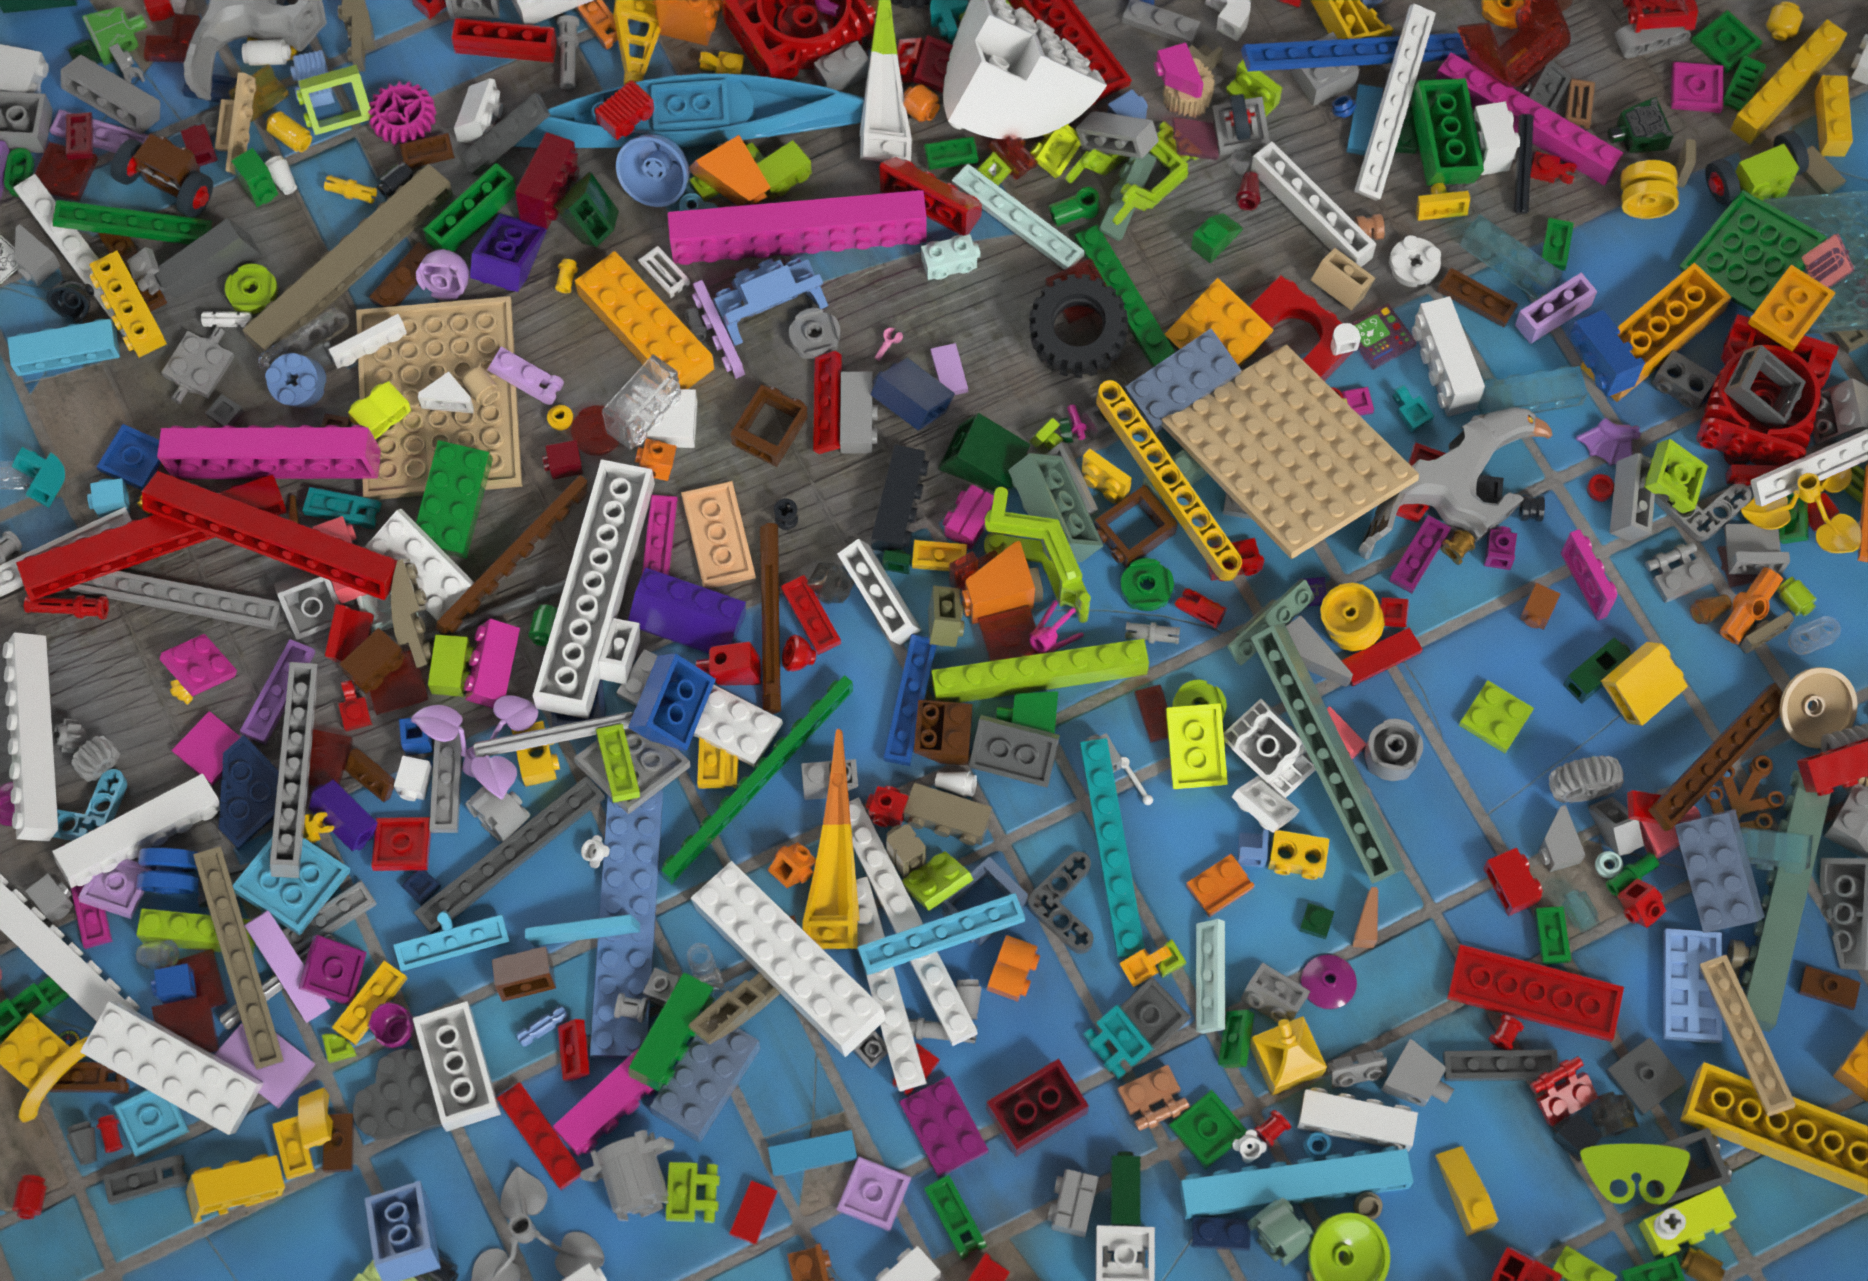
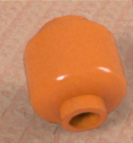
M916 85L913 88L909 87L903 94V105L906 108L907 114L918 122L931 121L937 115L940 109L938 104L939 97L924 85Z

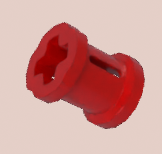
M1503 1014L1500 1018V1026L1495 1034H1491L1489 1041L1501 1050H1512V1043L1518 1032L1523 1031L1524 1026L1516 1018Z
M1275 1109L1270 1112L1271 1116L1260 1127L1256 1126L1254 1128L1257 1132V1137L1270 1148L1285 1130L1289 1131L1291 1129L1287 1119Z

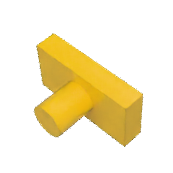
M1436 183L1430 189L1432 195L1418 196L1416 208L1418 221L1468 215L1470 204L1468 191L1447 193L1443 183Z

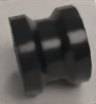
M1521 495L1524 500L1519 505L1520 521L1535 519V521L1542 522L1545 513L1544 496L1538 495L1535 498H1530L1528 495Z

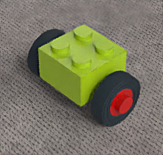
M1785 131L1775 137L1772 149L1740 161L1736 171L1725 159H1717L1710 162L1705 169L1706 182L1714 199L1722 205L1732 203L1742 190L1764 202L1772 199L1779 200L1788 194L1795 176L1807 171L1809 156L1801 137L1794 131Z

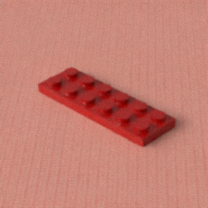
M1460 944L1447 999L1612 1042L1615 1036L1624 987Z

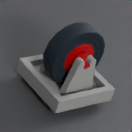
M1243 94L1230 96V103L1213 105L1220 155L1260 149L1270 143L1262 97L1245 100Z

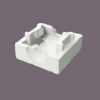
M1097 1226L1096 1281H1155V1227ZM1107 1247L1108 1251H1115L1114 1262H1111L1112 1253H1107ZM1145 1251H1148V1268H1145Z

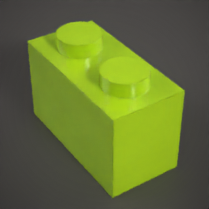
M793 140L757 163V166L771 187L765 192L771 201L778 196L785 195L791 187L798 182L806 181L810 174H812L811 160Z
M435 635L428 686L432 694L464 697V684L467 676L470 675V672H467L471 654L474 651V647H471L468 637Z

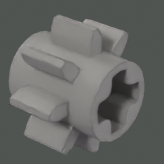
M64 719L63 723L55 725L52 730L53 744L60 748V752L74 753V749H79L80 746L84 745L86 731L81 727V724H77V720Z

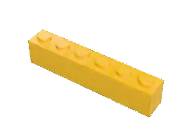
M1827 19L1737 114L1730 131L1750 145L1840 50L1847 33Z

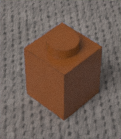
M1536 583L1520 616V620L1524 621L1531 628L1544 630L1561 593Z

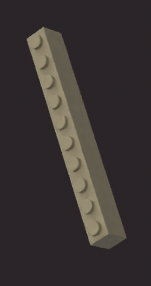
M429 164L423 169L418 170L408 183L400 186L386 202H382L371 216L363 219L358 224V227L349 235H345L335 248L326 252L316 265L305 270L298 281L286 287L280 297L268 303L262 313L247 322L242 330L247 342L267 360L272 358L453 195L450 182Z

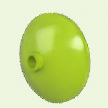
M1356 1213L1336 1214L1326 1219L1313 1234L1308 1251L1309 1267L1315 1281H1385L1390 1267L1389 1244L1380 1227L1368 1217ZM1341 1251L1344 1254L1342 1261L1338 1259V1254Z

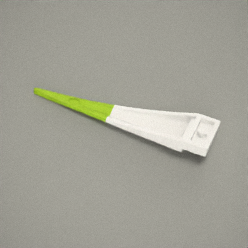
M878 0L859 136H861L860 159L884 162L896 156L911 162L912 137L906 108L903 105L904 95L897 57L891 0Z

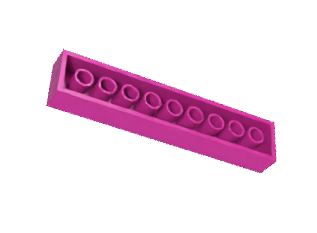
M923 190L668 212L673 262L682 265L702 261L713 263L725 259L737 261L748 257L766 258L771 255L791 256L794 253L815 254L820 251L829 250L840 252L852 248L864 250L875 246L893 247L898 244L918 245L921 242H926V209Z

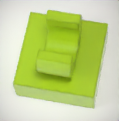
M1051 418L1029 442L1035 448L1044 443L1049 450H1052L1063 441L1054 432L1060 424L1054 418Z

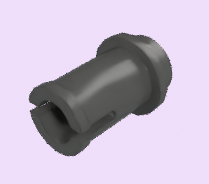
M691 308L686 310V313H683V318L688 329L700 342L704 341L707 338L708 330L702 324L698 309Z

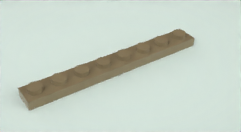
M222 847L193 854L256 1070L282 1063L284 1058Z

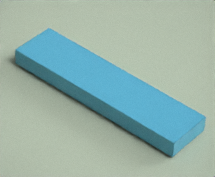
M631 914L543 925L525 929V938L534 946L639 933L640 923Z

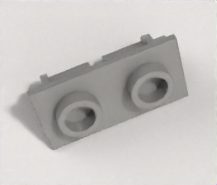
M1373 1050L1357 1054V1064H1353L1351 1056L1331 1060V1063L1327 1064V1070L1329 1075L1332 1074V1089L1348 1087L1356 1083L1369 1080L1375 1081L1386 1077L1387 1058H1384L1382 1052Z

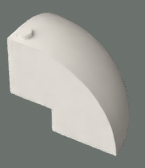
M971 0L958 28L949 56L950 61H948L946 68L947 74L944 79L943 103L950 125L957 129L964 128L982 136L997 139L1032 138L1050 133L1072 122L1083 114L1101 95L1107 85L1097 70L1091 71L1088 67L1090 61L1078 53V49L1068 40L1062 39L1060 41L1059 37L1053 33L1054 29L1040 19L1035 23L1033 16L1026 12V10L1021 7L1015 10L1005 2L1006 0Z

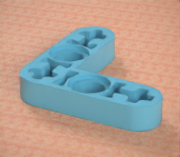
M110 769L102 774L85 814L57 809L58 831L53 837L73 841L89 833L88 830H94L96 826L100 827L114 820L128 785L121 771ZM104 801L110 802V806L106 811H97L100 803ZM67 821H75V826L71 830H62L63 825Z

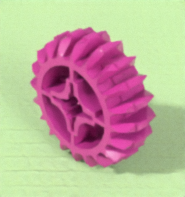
M398 81L397 86L389 83L386 90L380 87V95L373 94V102H369L371 110L368 111L370 116L372 115L373 117L369 123L378 137H382L385 143L391 140L392 144L396 146L399 141L407 143L410 140L415 141L417 137L424 139V132H431V125L435 124L434 116H436V109L433 98L429 96L426 89L422 90L419 84L413 87L410 81L406 85H402V82Z

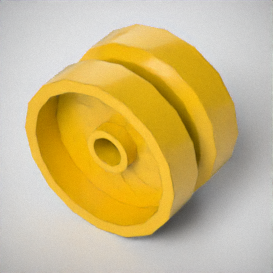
M1646 160L1631 164L1622 170L1620 182L1623 191L1621 202L1624 213L1639 219H1653L1671 214L1677 209L1679 194L1677 190L1678 176L1675 166L1660 160Z
M1353 582L1340 584L1330 590L1323 599L1320 608L1321 620L1332 642L1341 649L1349 651L1364 650L1375 644L1382 635L1385 625L1384 615L1375 594L1366 586Z

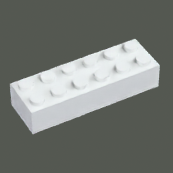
M118 1001L108 1002L80 1051L228 1135L237 1132L264 1084Z

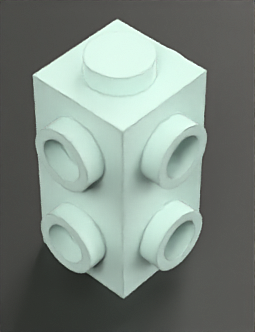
M970 234L965 236L956 235L940 242L931 241L921 246V260L928 280L943 279L955 273H968L977 268V258L981 257L978 243H973Z

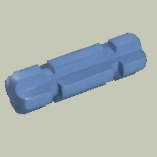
M558 1006L552 1010L550 1015L547 1013L529 1025L530 1028H523L517 1032L516 1037L521 1045L525 1047L534 1042L533 1039L535 1037L538 1039L554 1029L557 1023L562 1024L568 1020V1014L562 1006Z

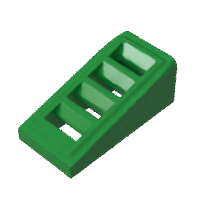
M1744 56L1723 99V105L1741 111L1752 99L1767 67L1766 64ZM1741 76V77H1743V78H1746V79H1748V80L1753 81L1754 83H1751V82H1749V81H1747V80H1744V79H1742V78H1739V77ZM1735 86H1739V87H1741V88H1744V89L1748 90L1749 92L1744 91V90H1742V89H1739V88H1737V87H1735ZM1731 94H1735V95H1737V96H1739V97H1742V98H1744V99H1746V100H1745V102H1744V101H1742V100H1740V99H1737V98H1735V97H1732Z

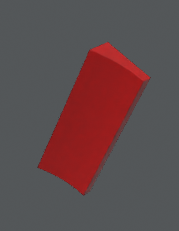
M1008 0L1015 10L1021 7L1032 15L1035 23L1040 19L1054 29L1053 33L1059 37L1060 41L1062 39L1068 40L1078 49V53L1090 61L1088 67L1091 71L1097 70L1107 86L1090 107L1109 95L1130 86L1132 82L1131 77L1072 0Z

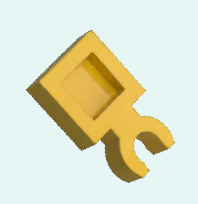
M319 812L314 817L313 814L305 815L303 838L311 843H315L321 840L319 833H329L334 830V825H323V819L328 816L326 812Z

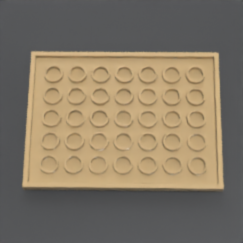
M511 296L356 310L357 334L396 314H399L407 333L398 341L389 342L380 347L375 353L366 354L358 358L360 399L363 400L369 397L376 385L389 381L406 398L411 408L407 416L390 426L385 433L375 439L381 449L378 479H363V497L379 500L423 496L438 440L490 452L493 461L485 490L522 487L517 387L488 371L500 347L515 354ZM482 367L496 383L500 395L492 404L483 406L482 403H478L462 384L463 376L468 369ZM450 372L471 397L474 412L464 413L422 409L418 394L444 374Z
M1287 344L1244 369L1235 379L1216 388L1202 399L1196 400L1184 410L1161 419L1163 422L1162 427L1291 559L1419 480V473Z

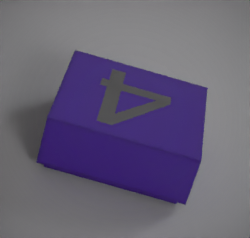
M1325 577L1303 578L1307 581L1315 597L1307 606L1322 605L1323 599L1327 595Z

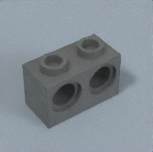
M1673 350L1658 370L1652 384L1660 392L1669 394L1679 400L1683 406L1697 411L1711 391L1717 376ZM1667 373H1672L1677 378L1670 377ZM1690 387H1695L1699 391H1693Z

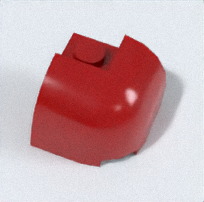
M1508 1246L1494 1271L1492 1281H1560L1563 1274L1541 1263L1538 1259Z

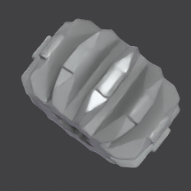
M95 736L92 740H87L83 746L79 747V750L73 755L71 764L81 778H84L87 782L96 781L104 772L112 769L117 764L120 753L110 739H107L105 736Z

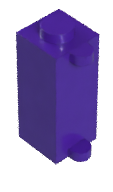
M334 779L325 785H318L312 791L309 809L314 814L326 812L328 816L323 819V823L326 826L333 825L334 830L332 832L352 852L356 849L358 851L362 850L366 843L373 839L377 822Z

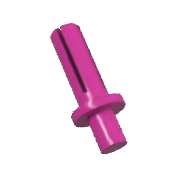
M1070 405L1067 409L1073 424L1071 431L1073 434H1077L1079 440H1084L1086 438L1084 433L1087 428L1086 424L1081 423L1076 405Z

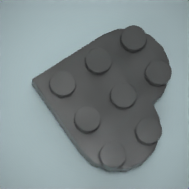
M398 1049L382 1057L378 1062L376 1083L365 1087L356 1094L353 1105V1118L357 1127L365 1135L376 1140H384L442 1126L424 1058L420 1051Z

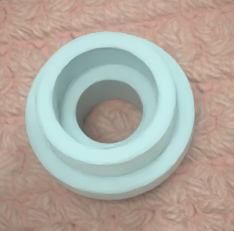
M1605 851L1596 858L1595 868L1599 875L1611 879L1621 873L1623 861L1618 854ZM1610 862L1613 865V869L1605 868L1604 863Z

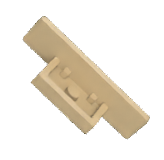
M239 72L237 76L235 100H221L215 144L216 150L228 152L226 172L236 175L231 160L247 151V144L250 139V120L253 116V96L256 92L255 78L243 72Z

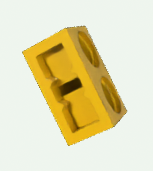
M1276 830L1272 838L1268 869L1274 870L1275 873L1280 875H1289L1290 873L1301 874V877L1309 880L1323 878L1330 839ZM1287 850L1292 857L1284 859L1279 856L1278 851ZM1309 854L1315 855L1319 862L1310 863L1306 860L1305 856Z

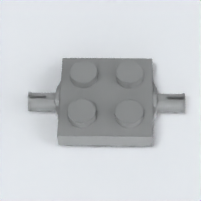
M215 327L209 339L199 337L187 331L161 372L164 378L173 381L178 386L176 392L171 397L172 401L175 403L177 401V404H181L187 392L197 393L209 399L234 359L232 352L220 347L218 344L225 334L223 329Z

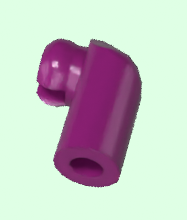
M814 0L820 12L837 18L841 15V5L832 3L829 0Z

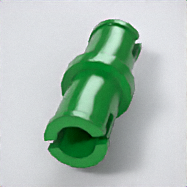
M1648 852L1634 864L1624 866L1621 873L1606 882L1608 891L1612 895L1617 896L1637 878L1642 880V877L1658 868L1659 862L1657 858Z

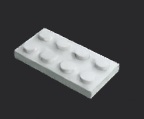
M402 509L396 510L365 546L368 550L389 556L397 561L410 559V562L415 564L419 575L416 578L418 586L424 590L427 597V603H425L426 610L437 621L474 584L465 572Z

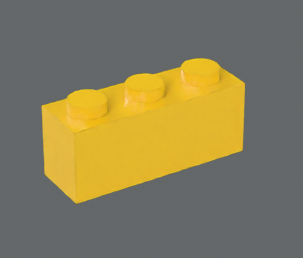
M1822 75L1815 89L1819 152L1822 156L1845 157L1853 142L1847 76Z

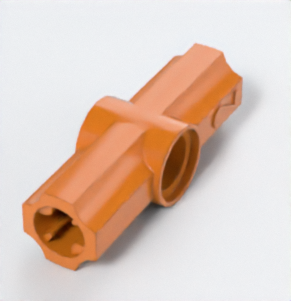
M1764 567L1747 592H1740L1735 596L1733 600L1734 611L1719 631L1723 638L1738 645L1754 621L1764 619L1767 616L1770 607L1769 600L1783 580L1780 574L1771 568Z

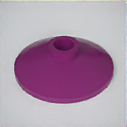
M1322 955L1312 959L1305 966L1301 976V986L1311 991L1307 999L1312 1004L1322 1009L1331 1010L1346 1005L1352 999L1356 991L1357 979L1353 968L1344 959L1334 955ZM1331 975L1334 977L1335 982L1328 983L1325 977Z

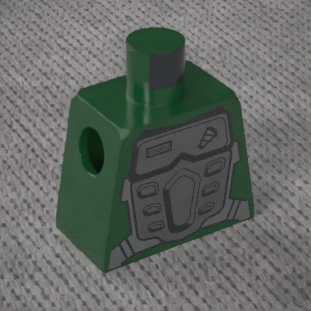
M1657 97L1650 98L1623 110L1618 118L1617 127L1608 129L1610 143L1614 144L1623 141L1627 151L1631 154L1667 150L1674 137Z

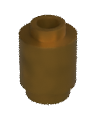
M1690 1247L1680 1263V1267L1685 1270V1274L1697 1281H1721L1726 1271L1722 1268V1261L1699 1248L1695 1250Z

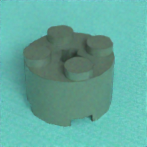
M1282 1197L1279 1201L1274 1200L1249 1220L1248 1226L1250 1230L1256 1228L1259 1233V1239H1257L1259 1245L1273 1261L1276 1262L1281 1259L1280 1264L1284 1268L1309 1247L1311 1242L1309 1235L1313 1231L1303 1219L1298 1221L1292 1213L1294 1210L1291 1204Z

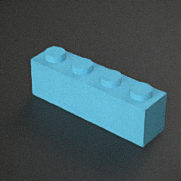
M96 319L93 322L84 324L73 323L67 327L57 329L46 328L41 332L19 333L16 336L8 337L10 364L17 376L120 358L117 330L111 319Z

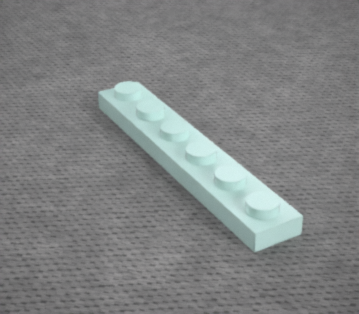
M969 164L952 179V184L959 191L966 195L975 196L982 203V209L1066 272H1069L1084 256L1082 248Z

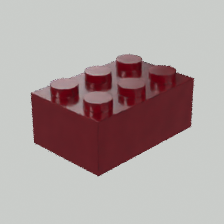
M548 132L545 133L515 191L520 220L545 229L549 228L552 221H556L559 212L554 207V204L570 190L572 181L575 182L580 172V168L577 166L578 153H576L574 141Z
M1059 1058L986 1101V1111L1015 1157L1088 1114L1089 1109L1088 1103Z

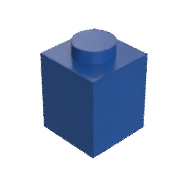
M412 718L399 719L401 746L406 756L433 753L432 738L426 735L417 724L412 722Z

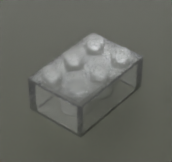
M653 354L602 409L607 433L629 450H632L636 444L640 445L646 439L647 432L653 426L660 424L664 418V413L670 407H675L680 401L681 390L678 371Z

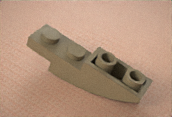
M342 0V5H338L339 20H343L348 32V39L351 41V47L347 48L348 61L353 62V65L357 64L359 71H365L366 50L375 49V36L365 0Z
M401 559L397 561L391 588L393 627L398 646L409 644L416 667L420 668L431 665L433 648L429 642L426 643L423 634L426 631L425 624L422 618L417 616L418 612L426 610L425 603H427V597L424 590L418 586L416 578L419 575L415 564L411 563L410 559Z

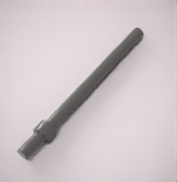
M566 580L547 587L542 585L535 588L536 591L463 618V623L454 633L540 601V603L548 601L551 596L563 592ZM436 629L424 633L426 643L435 641V635L441 634ZM449 631L448 634H447V636H449V635H451V634H454V633H452L451 631Z

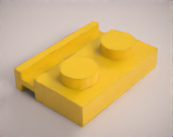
M700 737L698 788H736L738 784V757L732 756L721 748L718 749Z

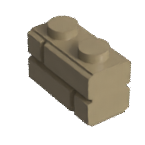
M905 824L902 827L897 825L887 833V854L903 879L912 871L926 864V846L919 837H916L915 831L909 824Z

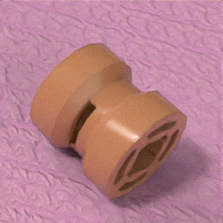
M1375 214L1371 218L1364 216L1355 217L1354 222L1370 238L1375 240L1384 239L1385 229L1382 214Z

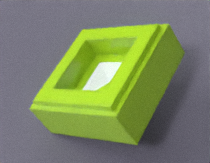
M995 152L977 169V171L997 186L1013 171Z

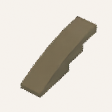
M759 972L749 982L744 980L731 993L727 990L689 1024V1028L710 1045L744 1024L781 993Z

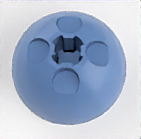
M657 134L640 135L628 141L618 153L616 172L619 182L624 190L636 201L647 206L663 207L676 202L684 193L689 180V165L682 149L671 139Z

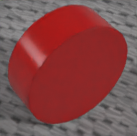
M1605 474L1594 475L1587 485V493L1595 501H1606L1614 492V482Z

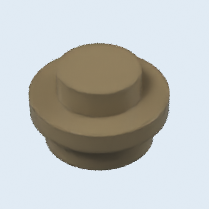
M1367 1191L1362 1192L1355 1198L1353 1207L1356 1214H1361L1374 1220L1381 1214L1383 1204L1377 1194Z

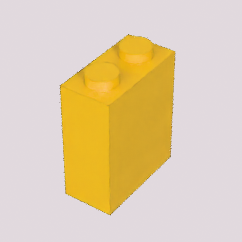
M1653 642L1644 643L1601 680L1627 724L1643 726L1688 687L1683 679V672L1671 660L1667 647L1662 643Z

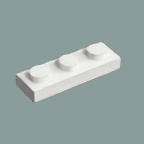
M396 314L328 350L334 364L339 369L353 364L356 359L366 354L375 353L380 347L389 342L398 341L407 333L399 314Z

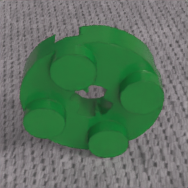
M1151 558L1138 559L1132 562L1130 567L1123 572L1120 583L1121 594L1127 601V605L1132 609L1141 611H1154L1165 607L1174 588V579L1171 571L1161 565L1159 561ZM1147 579L1150 584H1154V587H1151L1150 590H1145L1140 586V583L1143 584V580Z

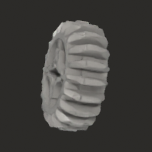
M1603 755L1565 763L1564 766H1559L1556 770H1553L1549 776V787L1554 799L1562 803L1569 802L1570 804L1607 796L1609 793H1614L1624 783V774L1618 759Z

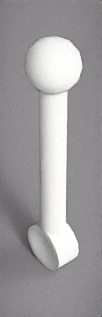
M1121 757V768L1126 770L1141 793L1143 803L1151 805L1153 797L1146 793L1129 766V759Z

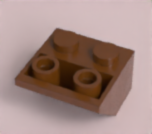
M918 700L914 753L940 764L968 766L972 704Z

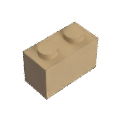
M1334 248L1321 261L1311 281L1352 310L1365 297L1375 277Z

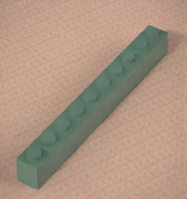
M1285 624L1272 625L1252 636L1251 639L1372 884L1405 870L1406 868Z
M1794 770L1790 778L1789 786H1793L1791 795H1787L1783 807L1787 814L1786 819L1781 820L1777 832L1781 839L1779 845H1775L1771 860L1775 861L1774 868L1769 870L1766 877L1765 885L1769 886L1767 895L1764 894L1761 899L1764 918L1755 924L1753 935L1757 936L1756 943L1751 945L1749 949L1748 961L1751 962L1749 971L1745 970L1741 980V986L1745 987L1744 994L1761 1030L1770 1032L1777 1023L1831 795L1830 793L1817 796V793L1806 792L1799 770Z

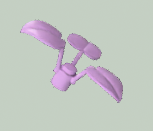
M507 695L497 699L494 703L493 712L502 720L497 725L490 739H495L506 723L514 731H524L532 727L538 717L536 706L532 702L517 696ZM433 705L419 710L412 716L411 721L417 724L426 735L437 741H451L459 734L462 749L460 755L465 757L462 765L463 772L470 777H475L487 790L498 798H504L506 792L515 782L517 776L516 767L508 759L501 756L490 758L488 755H485L484 757L476 758L474 747L472 746L469 749L466 747L464 730L459 727L463 719L456 710L444 705Z

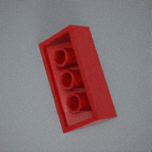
M895 156L882 162L879 166L880 192L885 194L923 190L926 217L959 235H969L982 216V203L975 196L962 193L953 184L940 181L931 172H924L916 168L908 160H902Z

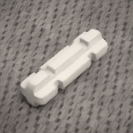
M204 311L201 314V323L204 327H213L214 324L217 327H238V325L245 327L247 322L253 317L250 312H240V314H237V312L216 311V314H213V311Z

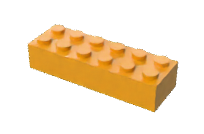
M616 251L575 280L578 296L665 389H689L714 370L713 355Z
M1693 263L1617 327L1620 330L1618 337L1623 343L1629 342L1633 348L1630 352L1636 359L1642 358L1645 365L1634 387L1611 395L1616 402L1620 401L1660 367L1673 350L1679 351L1725 312L1732 297L1697 264ZM1583 361L1580 368L1595 381L1591 368H1587Z

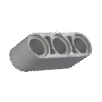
M1632 24L1620 28L1614 34L1624 58H1633L1684 43L1691 36L1689 30H1684V27L1641 30L1640 33H1635Z

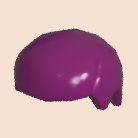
M387 1002L380 1004L372 1012L369 1020V1029L374 1033L376 1041L381 1045L396 1048L404 1045L413 1035V1017L405 1007Z

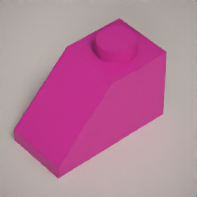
M1186 42L1158 50L1154 69L1158 77L1161 76L1164 85L1195 98L1202 97L1204 83Z

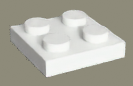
M1259 775L1238 788L1232 795V798L1242 810L1253 815L1263 828L1270 830L1272 833L1294 819L1300 811Z

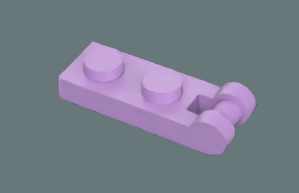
M500 347L488 368V371L548 405L553 404L556 399V392L560 391L564 385V381L560 377L544 372L503 347ZM540 383L545 385L547 388L543 389L539 387Z

